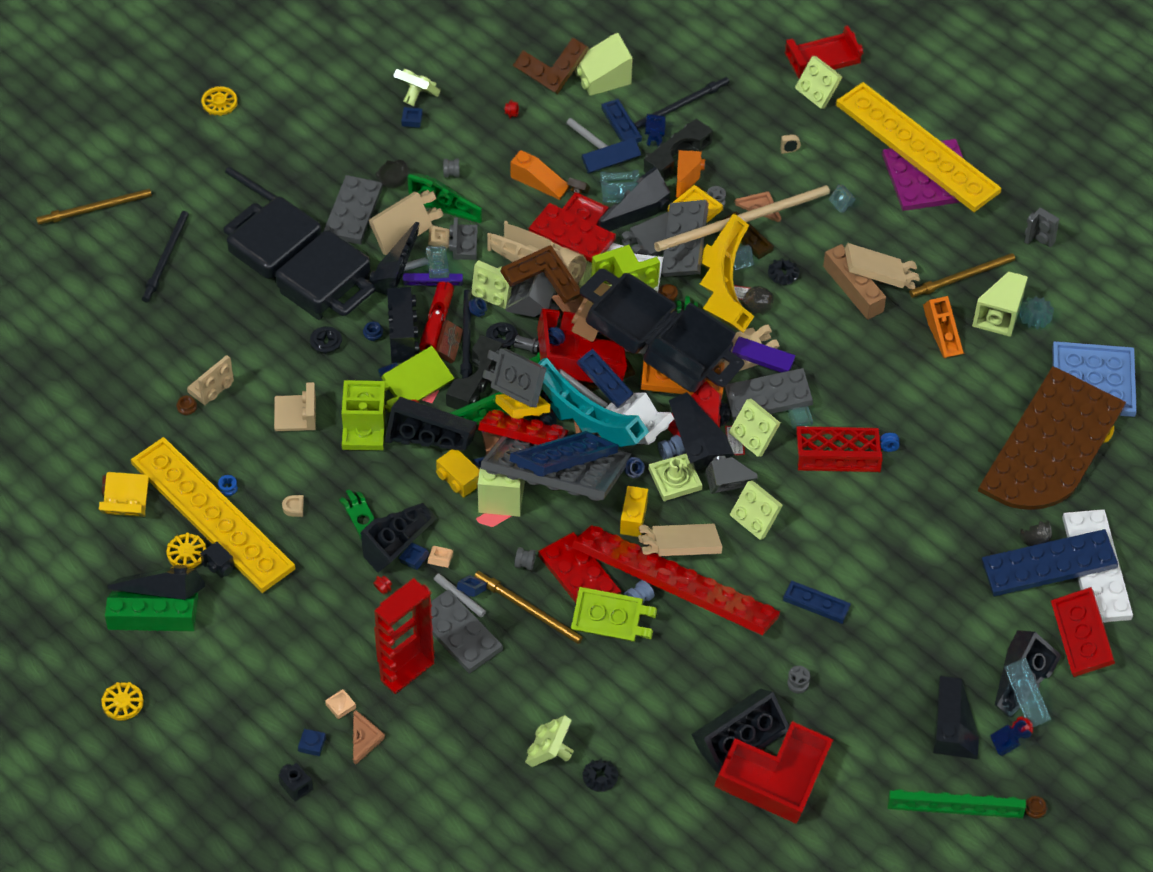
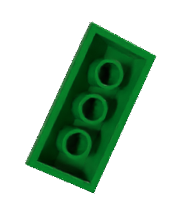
M112 591L107 597L105 610L108 630L195 631L198 593L183 600L125 591Z

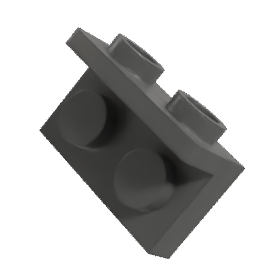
M1039 208L1035 213L1032 212L1027 219L1028 227L1024 233L1026 235L1025 243L1029 244L1035 238L1040 243L1051 248L1056 240L1060 219L1042 208Z
M454 218V225H450V236H453V240H449V251H453V259H477L478 225L458 224V218Z

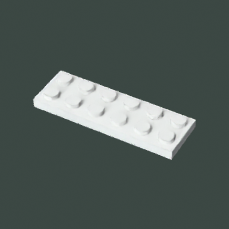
M1105 509L1063 513L1062 519L1067 538L1106 529L1118 561ZM1119 561L1118 568L1078 577L1081 590L1092 587L1103 622L1132 620L1133 613Z

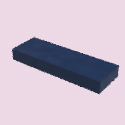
M619 99L601 104L602 111L621 142L631 138H635L636 143L642 142L641 134Z
M631 138L583 154L581 157L587 173L590 174L641 156L635 138Z
M593 348L577 361L580 368L617 408L633 396L632 391Z
M792 580L783 596V601L842 624L851 606L849 602Z

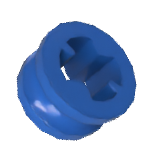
M885 433L881 436L882 450L892 452L899 448V436L897 434Z
M224 475L218 481L219 491L224 496H231L237 492V481L232 475ZM225 484H228V485L231 484V487H228V486L224 487V485H225Z

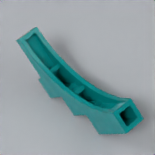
M543 358L538 363L546 367L542 389L551 400L549 403L550 407L559 420L573 418L582 432H598L602 438L618 444L619 447L636 445L649 433V430L638 415H624L613 412L584 396L556 370L548 358Z

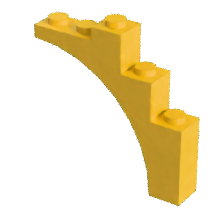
M733 214L712 246L707 244L703 249L701 265L708 272L700 282V285L712 294L703 309L714 318L744 333L754 315L748 312L737 298L733 283V265L741 239L749 225L739 216Z

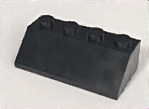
M759 689L691 735L699 752L719 774L735 738L761 750L787 733L790 726L774 692Z

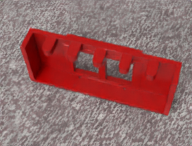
M415 578L381 602L380 606L374 610L376 622L374 627L377 662L380 668V680L394 694L434 664L431 592L425 584L421 585ZM412 611L413 617L394 631L391 626ZM413 627V635L395 649L390 648L395 644V640Z

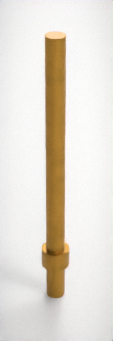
M150 189L63 211H51V214L36 217L38 225L52 221L56 223L64 218L147 198L152 195Z
M1011 253L940 280L928 281L923 283L922 286L910 290V296L913 298L924 293L926 295L933 293L935 289L1015 261V256Z
M480 571L476 572L474 577L487 582L486 588L493 593H499L575 643L579 644L582 641V636L502 586L501 582L497 579L490 578Z

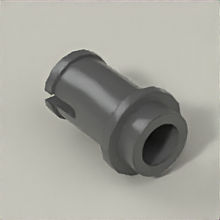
M520 335L516 336L515 341L517 343H514L515 348L529 350L533 354L539 352L537 338L530 339Z

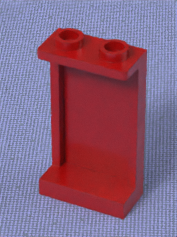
M844 26L843 34L796 45L794 39L786 40L785 54L797 77L800 79L812 56H817L835 70L859 64L861 62V55H863V48L861 44H858L855 33L850 30L849 26Z

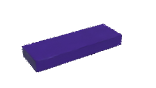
M403 273V283L405 286H437L439 282L443 281L446 284L447 282L451 283L453 286L463 285V274Z
M740 336L732 350L733 354L743 360L781 373L791 370L796 356Z

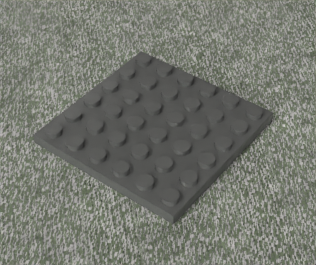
M502 436L484 457L480 469L486 470L489 474L507 475L509 479H523L532 485L542 484L552 490L562 489L572 495L581 494L588 496L591 500L599 501L604 500L622 474L628 459L631 458V453L618 450V453L596 459V461H589L583 465L573 466L570 469L546 474V476H537L533 471L519 468L517 464L509 461L512 452L533 447L536 444Z

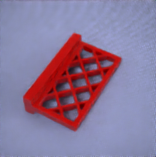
M797 426L798 470L881 472L882 452L879 428ZM801 434H810L812 437L806 439ZM830 434L833 437L828 440L823 435ZM844 435H851V436H853V438L850 439V440H847V439H846L845 437H843V436H844ZM874 435V438L869 441L864 436ZM817 439L823 443L819 447L813 444ZM839 440L843 445L838 447L833 443ZM859 440L865 445L859 448L854 443ZM808 446V447L811 448L812 450H803V449ZM849 447V448H851V449L854 450V451H844V450ZM868 448H871V449L874 450V451H865V450H867Z

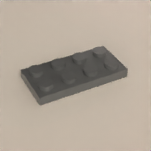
M346 175L324 231L330 230L346 242L361 245L369 225L368 220L371 219L382 192L383 183Z
M706 200L670 203L666 239L706 226L709 203ZM705 236L664 250L661 274L664 277L700 274Z
M804 368L735 382L724 387L733 422L736 420L747 399L754 400L770 414L813 405Z
M449 589L431 601L433 636L469 674L503 650V645Z

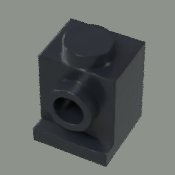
M217 541L200 553L202 565L204 567L207 566L212 573H217L221 578L228 576L235 569L233 556Z
M298 763L293 765L286 764L281 768L280 774H278L279 783L294 802L313 791L311 777L307 776Z

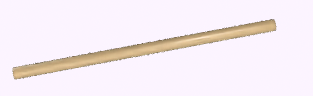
M825 185L737 216L745 222H749L829 195L830 189ZM730 218L655 242V250L660 252L722 231Z

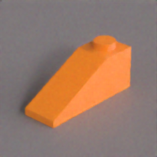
M520 150L510 162L511 178L558 200L569 189L567 182L531 154Z
M678 151L676 197L684 194L700 178V171H704L705 159H701V151Z
M948 296L932 299L924 303L923 307L928 325L943 358L964 354Z

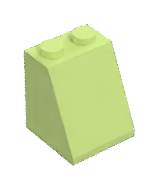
M615 33L589 49L574 71L576 76L580 77L583 89H586L589 95L592 96L630 85L632 80V57L619 33Z
M1007 272L978 298L972 327L1011 337L1022 304L1028 277Z
M480 469L478 478V513L520 517L525 480H513L507 478V475L489 474L486 470Z

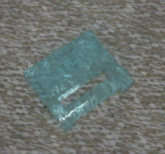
M639 170L620 173L600 172L603 203L621 202L625 196L624 193L627 190L632 191L638 185L636 181L639 179ZM633 180V182L607 183V181Z

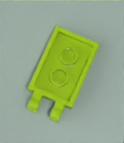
M433 346L382 375L381 378L385 381V391L389 389L394 398L386 402L385 408L388 412H391L392 406L399 397L421 401L454 381L455 378Z
M579 587L571 630L635 642L636 636L652 639L653 630L639 627L638 625L640 615L656 618L657 609L644 606L643 599Z

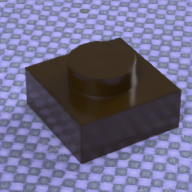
M570 177L567 182L568 187L573 193L588 194L591 188L587 183Z

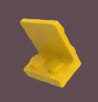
M107 472L104 502H99V511L103 514L145 517L149 476L144 474Z

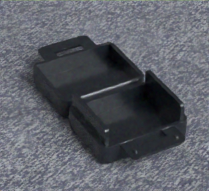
M275 197L264 207L257 203L251 204L223 228V232L228 235L227 247L232 255L267 279L276 277V284L279 287L280 293L317 320L322 319V313L329 307L338 314L346 316L376 291L375 285L367 280L371 270L370 258L332 231L326 230L321 233V225L318 221L283 197ZM356 285L360 288L344 304L338 300L353 286Z
M599 269L580 288L581 296L593 303L586 316V323L633 354L639 353L648 344L649 346L643 356L644 361L689 392H696L707 379L719 387H725L745 364L741 358L730 352L733 347L732 340L736 335L735 331L692 303H689L684 311L677 313L674 311L676 305L673 301L632 274L624 273L618 278L606 269ZM604 281L612 285L602 296L594 292ZM726 360L729 362V365L719 375L714 372Z

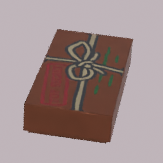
M446 320L442 326L436 352L447 362L453 363L456 359L463 329Z

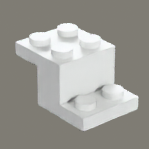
M633 393V396L619 408L612 402L606 407V409L619 414L638 415L649 433L637 444L648 445L656 440V436L660 432L665 431L674 420L671 412H657L647 393Z

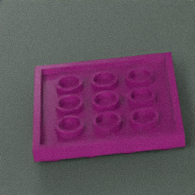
M956 139L941 141L963 158ZM892 148L883 149L882 156L902 211L961 203Z

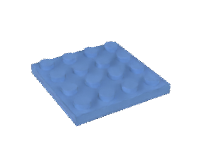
M1053 342L1054 367L1125 401L1126 405L1120 416L1135 417L1134 348Z

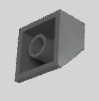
M544 272L514 286L505 310L510 313L535 317L541 314L542 308H550V301L552 296L555 295L556 290Z
M732 457L713 458L714 461H711L706 468L711 494L745 488L748 481L753 480L755 482L758 478L755 472Z

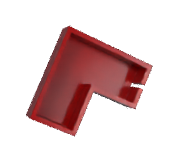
M542 308L537 326L540 361L543 358H548L557 371L562 369L575 380L594 383L577 364V361L593 348L623 381L627 368L625 349L610 340L594 339L591 342L572 332L574 324L571 322L576 313L563 311L559 327L564 332L566 339L559 346H554L549 342L548 329L557 326L560 311Z
M792 721L775 757L735 738L714 787L797 824L833 739Z

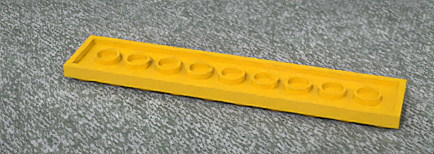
M864 82L837 100V107L971 211L976 212L1001 193L1000 186Z
M162 437L131 459V464L140 473L148 475L149 482L212 544L217 541L233 556L234 566L261 593H264L295 570V564L167 439Z

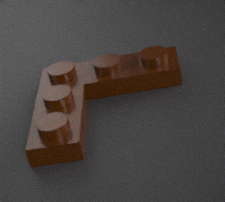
M572 38L552 68L524 50L513 66L558 95L589 48L575 38Z
M551 245L503 266L500 270L510 287L544 272L564 304L581 296L580 287Z

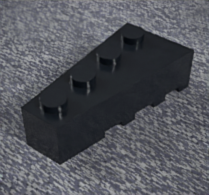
M411 287L387 288L391 363H403L414 357L415 354H419V343L414 342V338H418V327L413 326V322H417V311L412 310V307H416V295H411Z
M399 397L391 408L385 442L392 443L396 441L406 445L415 443L425 447L434 445L445 449L465 451L474 439L477 422Z

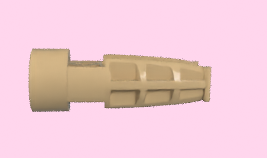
M504 221V237L491 233L487 234L488 251L492 249L512 262L551 245L577 284L584 275L586 258L582 254L555 244L543 236L510 225L508 221Z

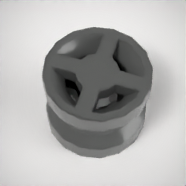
M459 158L454 160L444 159V178L449 176L459 178Z
M719 186L710 187L707 194L721 203L724 208L726 191Z
M518 547L515 568L525 567L527 570L532 571L536 550L531 549L527 551L522 547Z
M794 666L789 671L788 688L798 694L805 692L809 687L810 672L803 666Z

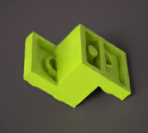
M626 245L592 256L591 277L599 269H606L618 278L624 273L632 274L651 288H655L658 286L660 261L658 257L638 262L630 245Z
M344 380L342 450L384 449L385 381Z

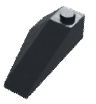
M656 167L642 175L636 181L638 185L632 191L627 190L622 201L619 204L615 203L599 219L600 227L612 231L654 216L668 208L670 205V190Z
M415 222L378 264L376 271H372L369 281L375 285L376 292L387 295V288H398L418 236L420 222Z
M688 392L668 400L690 464L696 471L708 467L715 457L726 456V458L734 455L728 437Z
M424 503L406 508L403 511L391 513L386 517L374 519L360 532L364 558L377 573L380 572L437 518Z
M180 564L174 567L118 578L108 585V589L186 600L204 588L205 582L196 569L187 568L186 565Z
M1017 630L1008 647L994 704L1007 717H1012L1027 701V696L1032 691H1036L1040 687L1039 684L1045 678H1049L1053 674L1062 656L1036 632Z
M940 676L933 753L978 759L979 735L961 678Z

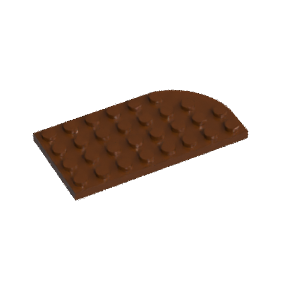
M1052 366L980 484L978 492L1006 506L1026 510L1043 509L1064 501L1078 487L1123 411L1126 402Z

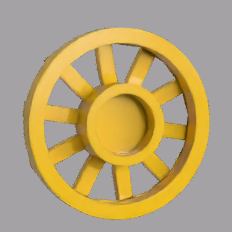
M214 87L206 91L202 96V106L210 115L222 116L227 113L230 114L237 106V96L233 90L227 87Z
M189 533L175 536L167 545L166 554L168 561L175 566L180 565L177 562L181 559L183 560L182 565H186L187 568L197 567L202 561L201 557L196 560L195 554L200 555L201 552L195 550L203 547L204 551L206 549L205 542L200 536ZM171 548L177 549V551L170 552ZM178 554V556L173 560L171 556ZM192 560L193 563L187 564V561Z
M117 682L106 689L101 699L103 711L114 720L133 718L141 711L144 703L141 690L131 682ZM138 693L139 698H131L133 695ZM109 694H111L112 696H114V698H107V697H108ZM105 702H114L107 707L105 705ZM132 702H139V704L136 707L132 704ZM113 707L116 708L114 714L109 711ZM132 708L134 711L128 714L127 710ZM119 711H124V714H125V715H117V714H118Z

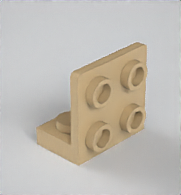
M226 355L187 387L188 393L203 405H206L214 400L225 388H229L234 382L231 358Z
M314 382L306 383V391H302V395L275 396V431L316 430V393Z

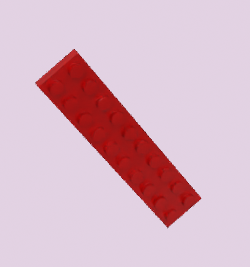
M589 526L573 542L572 548L762 636L779 617L780 611L774 609L771 605L758 602L751 596L743 595L732 587L723 586L714 579L697 574L692 569H686L675 561L660 557L657 553L643 554L642 548L638 544L625 541L618 535H612L604 531L601 527Z

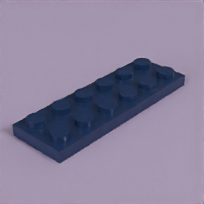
M584 431L512 452L509 461L517 464L519 468L533 471L537 476H546V474L570 469L573 466L583 465L586 462L596 461V459L618 453L619 445Z
M1106 529L982 557V564L994 597L1118 568V561Z

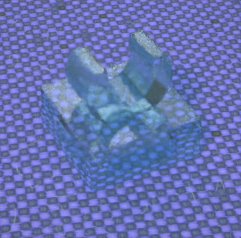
M838 185L829 198V201L839 212H845L856 200L844 185Z
M749 245L739 247L736 252L733 269L739 270L753 266L751 247Z

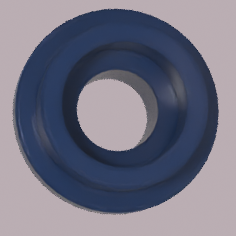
M473 298L469 301V310L473 315L482 317L487 311V304L482 298Z
M369 322L363 329V335L368 340H378L383 335V328L377 322Z
M551 327L548 329L550 344L559 346L565 341L564 332L560 328Z
M631 457L628 459L624 470L629 477L637 478L644 472L645 466L640 458Z

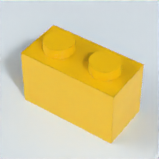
M451 449L436 460V473L441 480L447 481L455 493L466 497L478 488L480 469L459 450Z
M627 486L621 516L620 534L636 537L642 534L639 531V526L644 523L648 503V489Z

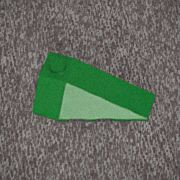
M418 173L408 175L409 195L413 192H418L420 195L426 190H429V193L434 192L436 199L425 203L424 207L430 209L436 207V209L441 208L443 213L481 224V207L435 178Z

